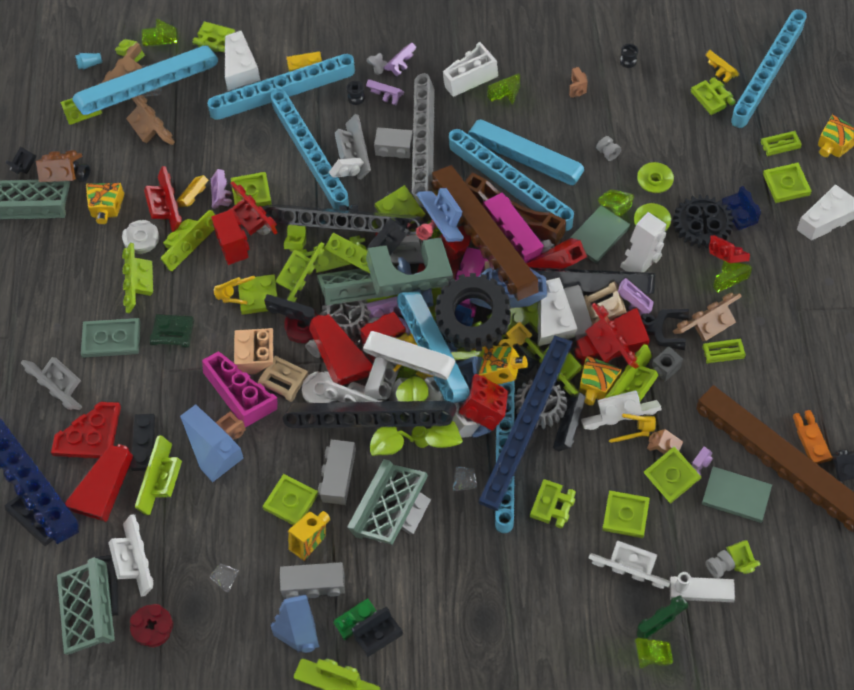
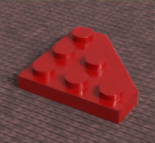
M99 402L92 411L74 420L71 423L72 425L63 432L59 431L55 434L51 449L52 456L99 459L109 445H114L121 409L120 403Z

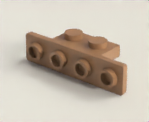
M136 43L134 46L129 47L127 54L123 59L120 58L117 61L116 67L106 74L102 83L143 68L134 61L141 52L140 44Z
M142 95L133 97L132 99L137 107L126 119L141 140L148 143L158 133L163 141L173 145L175 141L172 139L171 132L163 127L164 123L155 116L156 112L147 105V100Z
M731 292L723 296L721 302H714L708 305V310L704 312L699 311L692 315L693 319L678 323V328L673 330V333L681 334L695 326L702 341H707L736 323L728 305L741 298V294H733Z

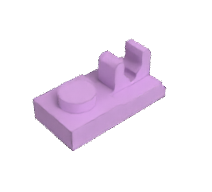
M410 43L383 68L388 71L391 70L395 76L400 75L399 67L402 70L407 68L403 59L407 61L414 55L412 52L417 47Z
M369 79L366 86L371 89L370 92L378 95L381 92L384 93L383 101L388 102L389 97L392 96L393 105H397L399 97L404 94V91Z
M217 169L211 178L212 208L214 209L220 205L229 206L232 203V200L227 199L231 196V191L224 190L227 183L224 170Z
M625 278L620 283L618 293L623 299L630 302V310L637 307L640 316L643 313L649 314L654 302Z
M398 296L366 303L367 310L371 312L369 317L380 318L384 314H389L393 311L397 316L402 315L397 304Z

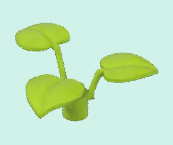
M417 376L405 380L396 391L398 401H425L429 394L426 382ZM453 421L448 426H432L431 429L416 426L412 430V436L402 430L397 432L396 427H381L374 433L371 439L370 453L372 456L391 455L398 452L404 444L403 436L410 439V442L415 441V444L420 448L428 445L437 448L451 447L463 443L457 425Z

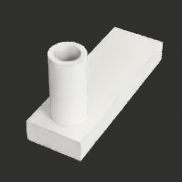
M682 572L678 577H670V599L681 595L685 600L734 602V579L691 578L688 573Z

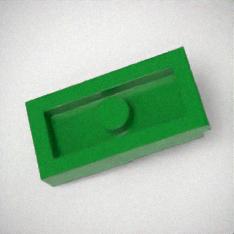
M367 598L336 618L333 624L345 640L353 635L351 629L358 622L372 616L376 609Z

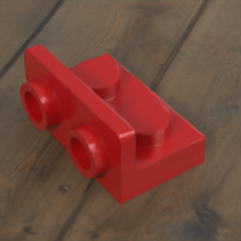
M715 235L711 236L709 243L710 254L728 263L750 260V254L743 251L742 248L735 247L734 244Z

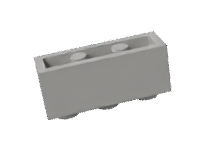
M331 440L330 447H326L325 458H327L326 465L323 464L321 475L324 476L323 483H319L318 495H321L322 502L346 505L356 454L355 442Z
M343 563L280 567V591L282 597L288 599L307 595L308 598H317L319 595L327 594L328 596L335 597L345 593Z

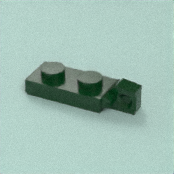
M681 595L672 598L670 605L659 608L650 619H643L638 624L637 637L641 641H645L672 622L678 614L688 608L686 600Z

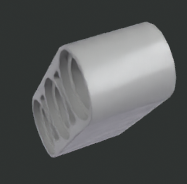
M579 285L564 288L578 328L573 338L574 341L586 336L585 331L592 326Z
M376 357L365 386V395L377 400H387L390 397L399 369L396 372L393 371L397 364Z

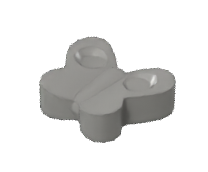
M379 53L376 56L367 58V63L374 66L375 74L380 75L383 72V67L387 64L386 61L382 60V54Z

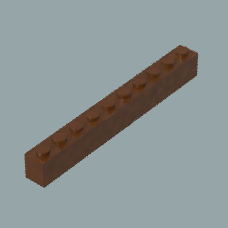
M450 165L432 172V188L438 192L440 188H447L463 211L458 224H462L466 235L471 236L474 246L479 247L483 258H487L491 269L498 273L500 281L506 284L510 295H514L517 301L539 293L537 277L454 167Z
M713 385L698 400L696 410H698L702 417L711 420L715 427L729 434L733 441L743 445L750 454L756 455L761 459L765 466L774 469L782 479L792 483L797 491L806 494L814 504L820 505L831 517L837 518L842 522L846 529L854 532V492L716 386Z

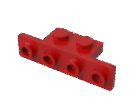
M162 166L158 175L160 186H146L144 192L151 218L169 219L171 230L174 232L180 226L182 218L178 213V203L174 198V188L171 187L170 174L167 172L166 166Z
M232 181L230 184L233 190L242 200L231 209L234 216H239L242 227L251 236L266 225L276 235L278 233L275 228L277 224L271 216L267 218L265 210L261 206L257 207L255 205L256 201L251 195L247 196L245 189L240 184L237 186Z
M593 303L591 306L600 320L585 332L604 362L608 363L618 354L622 353L627 363L637 369L639 367L636 362L638 358L632 350L629 351L627 348L628 342L626 339L618 334V327L615 322L609 320L607 309L603 305L599 306Z

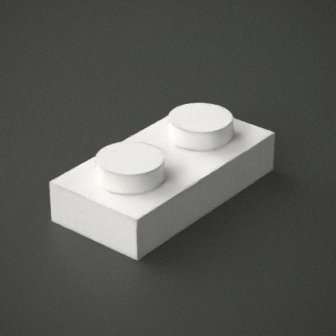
M361 158L338 159L329 173L332 177L355 176L360 172L364 162Z

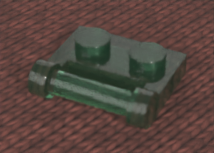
M156 314L153 331L150 336V345L170 344L182 345V347L188 348L194 324L193 316ZM159 335H175V336H183V337H182V338H179V337H163V336H159Z

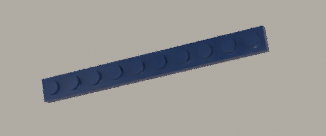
M554 335L479 499L480 505L496 511L499 510L569 354L572 341Z

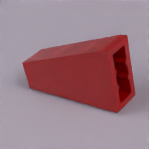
M637 308L613 320L618 327V334L622 335L628 342L627 348L629 351L632 350L636 353L643 344L649 346L650 340ZM588 335L577 340L574 354L577 360L580 359L582 366L585 365L587 356L603 361Z
M330 314L314 317L311 320L309 329L332 381L339 385H346L369 377L373 366L372 363Z
M121 444L117 446L109 445L67 499L64 506L70 512L107 522L133 459L129 448Z

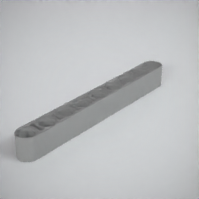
M422 73L415 78L412 194L419 206L424 207L417 197V192H433L431 181L433 180L434 86L429 75Z

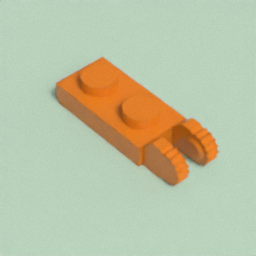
M811 410L805 411L807 426L803 425V420L799 413L793 414L797 433L808 458L816 464L831 461V453L818 424L815 423Z

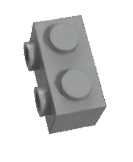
M377 128L374 143L375 155L398 158L411 157L413 145L412 130Z

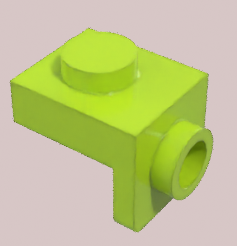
M125 39L119 43L115 51L118 55L125 56L129 47L134 46L137 41ZM142 50L134 59L135 62L145 56Z
M288 225L284 249H289L292 252L294 249L297 251L303 250L306 244V226Z
M747 540L726 547L727 552L734 560L735 571L748 574L755 571L754 567L760 565L759 561L754 559Z

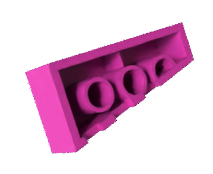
M500 193L483 202L482 206L525 263L541 254L544 245L516 211L508 197Z
M467 247L460 270L457 272L456 280L462 274L465 277H469L470 273H476L478 277L485 271V261L488 260L483 258L480 250ZM470 299L459 304L472 309L471 317H475L477 306L470 303Z
M218 351L202 360L204 375L237 419L243 421L245 428L277 410V397L267 392L260 383L257 384L246 372L243 373L239 370L237 365Z

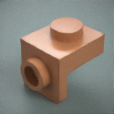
M579 67L573 68L571 77L573 84L570 85L569 92L571 98L581 96L587 92V77L585 73H582Z
M231 411L215 422L233 440L241 437L244 431H246L243 421L238 420Z
M666 429L654 432L650 436L647 449L650 451L657 449L661 453L666 454L675 446L680 451L683 441Z

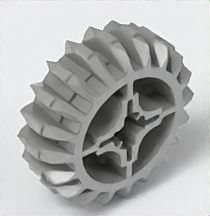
M367 300L327 306L325 304V306H322L321 315L330 314L342 330L354 339L356 334L361 335L360 329L371 319L369 317L371 312L367 310Z
M531 379L528 381V384L523 383L522 389L518 388L517 390L518 395L514 399V408L517 409V416L533 383ZM560 385L553 387L535 429L538 425H541L544 429L546 424L552 427L553 422L558 424L560 418L564 417V411L567 410V398L565 397V392L560 391ZM552 407H555L552 411L545 413L547 410L552 409Z

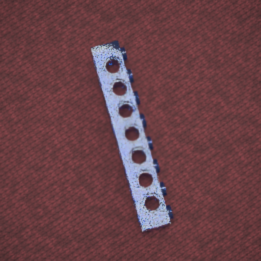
M0 418V468L4 471L6 480L9 483H13L14 490L18 496L22 495L25 506L29 511L32 510L35 513L34 517L39 525L43 524L49 539L53 538L59 544L79 533L76 518Z

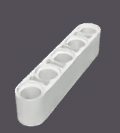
M374 331L370 332L363 347V351L372 356L444 380L449 378L456 362L448 355Z

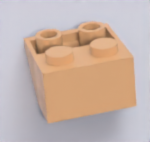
M273 328L235 330L234 364L243 373L257 374L273 364Z

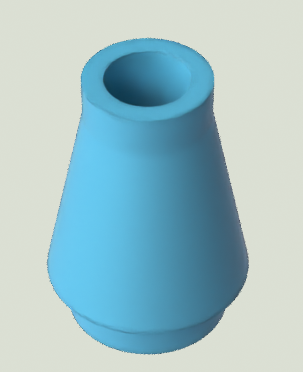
M79 53V55L75 56L78 69L84 70L102 63L100 53Z

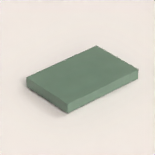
M600 206L570 238L581 240L587 258L597 264L627 232L630 224L605 207Z
M140 319L83 322L82 358L139 354Z
M712 467L702 505L762 523L772 484Z

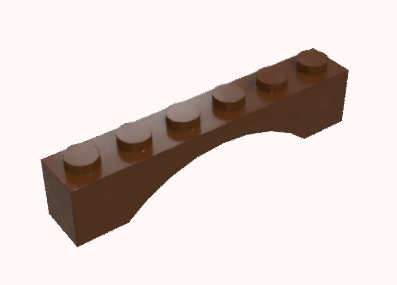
M471 173L465 181L481 205L486 200L500 194L488 180L474 173ZM511 201L513 207L536 236L543 240H551L552 244L557 245L565 234L566 220L551 212L530 210Z

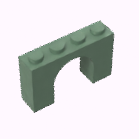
M442 239L423 240L420 251L426 269L413 275L404 274L393 266L387 245L368 248L366 260L377 297H387L393 294L418 290L426 291L437 287L443 288L444 285L449 286L453 273Z

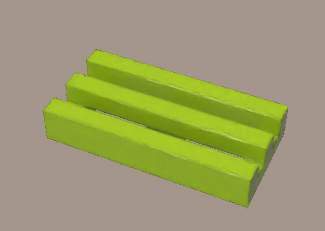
M795 131L761 139V144L764 145L763 149L766 151L767 156L799 149L802 145Z
M741 339L705 343L702 346L705 351L704 355L707 364L744 359L746 356ZM738 346V347H735V348H724V347ZM722 348L721 350L709 351V349Z

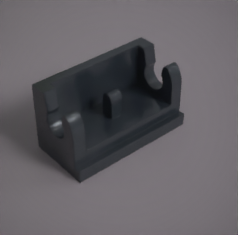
M390 218L369 244L368 248L387 245L389 255L391 256L410 230L397 219Z

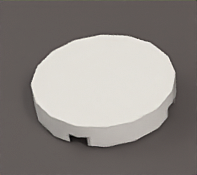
M138 220L129 224L127 229L125 228L122 239L126 248L132 242L134 243V253L143 254L156 247L159 242V233L157 227L149 221Z
M314 372L303 381L302 394L307 403L336 402L335 399L324 395L325 381L333 382L329 372Z

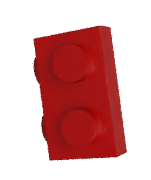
M475 374L472 378L470 395L459 407L458 413L493 431L505 417L508 391L504 387L491 382L486 377Z

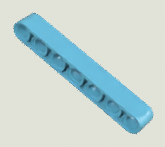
M477 120L468 132L470 137L484 147L569 185H575L584 172V167L579 162L484 120Z
M418 291L399 293L397 297L398 307L417 345L453 358L421 293ZM456 362L447 380L433 376L445 400L459 403L464 402L469 397V387Z

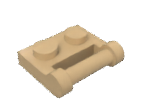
M615 281L600 291L589 296H583L592 325L599 321L600 318L591 306V303L613 293V297L598 303L599 306L603 305L607 309L609 320L627 313L623 299L618 293L619 287Z
M274 356L273 364L266 368L258 380V384L260 383L263 387L284 396L286 400L292 402L309 374L308 371ZM273 377L291 386L289 390L269 381V378Z

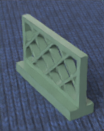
M0 181V219L65 218V204L70 181ZM23 186L29 187L24 191L20 190V188H22ZM40 186H46V188H44L41 191L37 189ZM57 186H64L58 191L55 189ZM3 187H11L5 192L2 190ZM16 191L18 195L11 198L9 195ZM34 191L36 194L29 198L27 195ZM49 191H52L54 193L49 197L45 196V194ZM40 197H41L42 199H44V200H41V201H35V200H37V199L40 198Z
M362 269L317 275V281L324 294L326 306L385 297H377L371 274Z
M384 459L347 528L356 538L362 539L366 537L393 545L428 474L393 465L391 461ZM397 472L403 473L404 477L394 481ZM420 477L417 483L410 486V479ZM406 482L407 488L398 492L396 486ZM393 488L395 494L385 498L387 491ZM410 492L409 499L401 502L400 497ZM397 499L398 505L389 509L387 503ZM384 505L386 511L376 515L378 508ZM401 510L400 516L392 520L391 514ZM388 516L390 522L379 526L378 521ZM375 523L376 529L367 532L369 525ZM392 527L389 537L382 535V531Z
M94 557L88 560V564L57 575L64 654L69 655L102 642L110 643L115 641L106 562ZM89 570V577L86 582L82 581V575L85 571ZM74 578L69 588H65L64 579ZM78 582L83 584V587L78 595L73 593V590ZM89 588L91 596L88 601H85L82 598ZM72 595L75 597V600L71 607L68 608L67 600ZM81 601L85 606L81 613L77 614L74 611ZM91 608L93 610V616L91 617L90 621H88L84 617L87 614L88 610ZM73 614L77 619L71 628L68 621ZM83 621L87 626L82 634H79L76 630ZM91 628H94L95 638L88 640L86 637ZM75 634L79 639L75 646L71 647L70 640Z

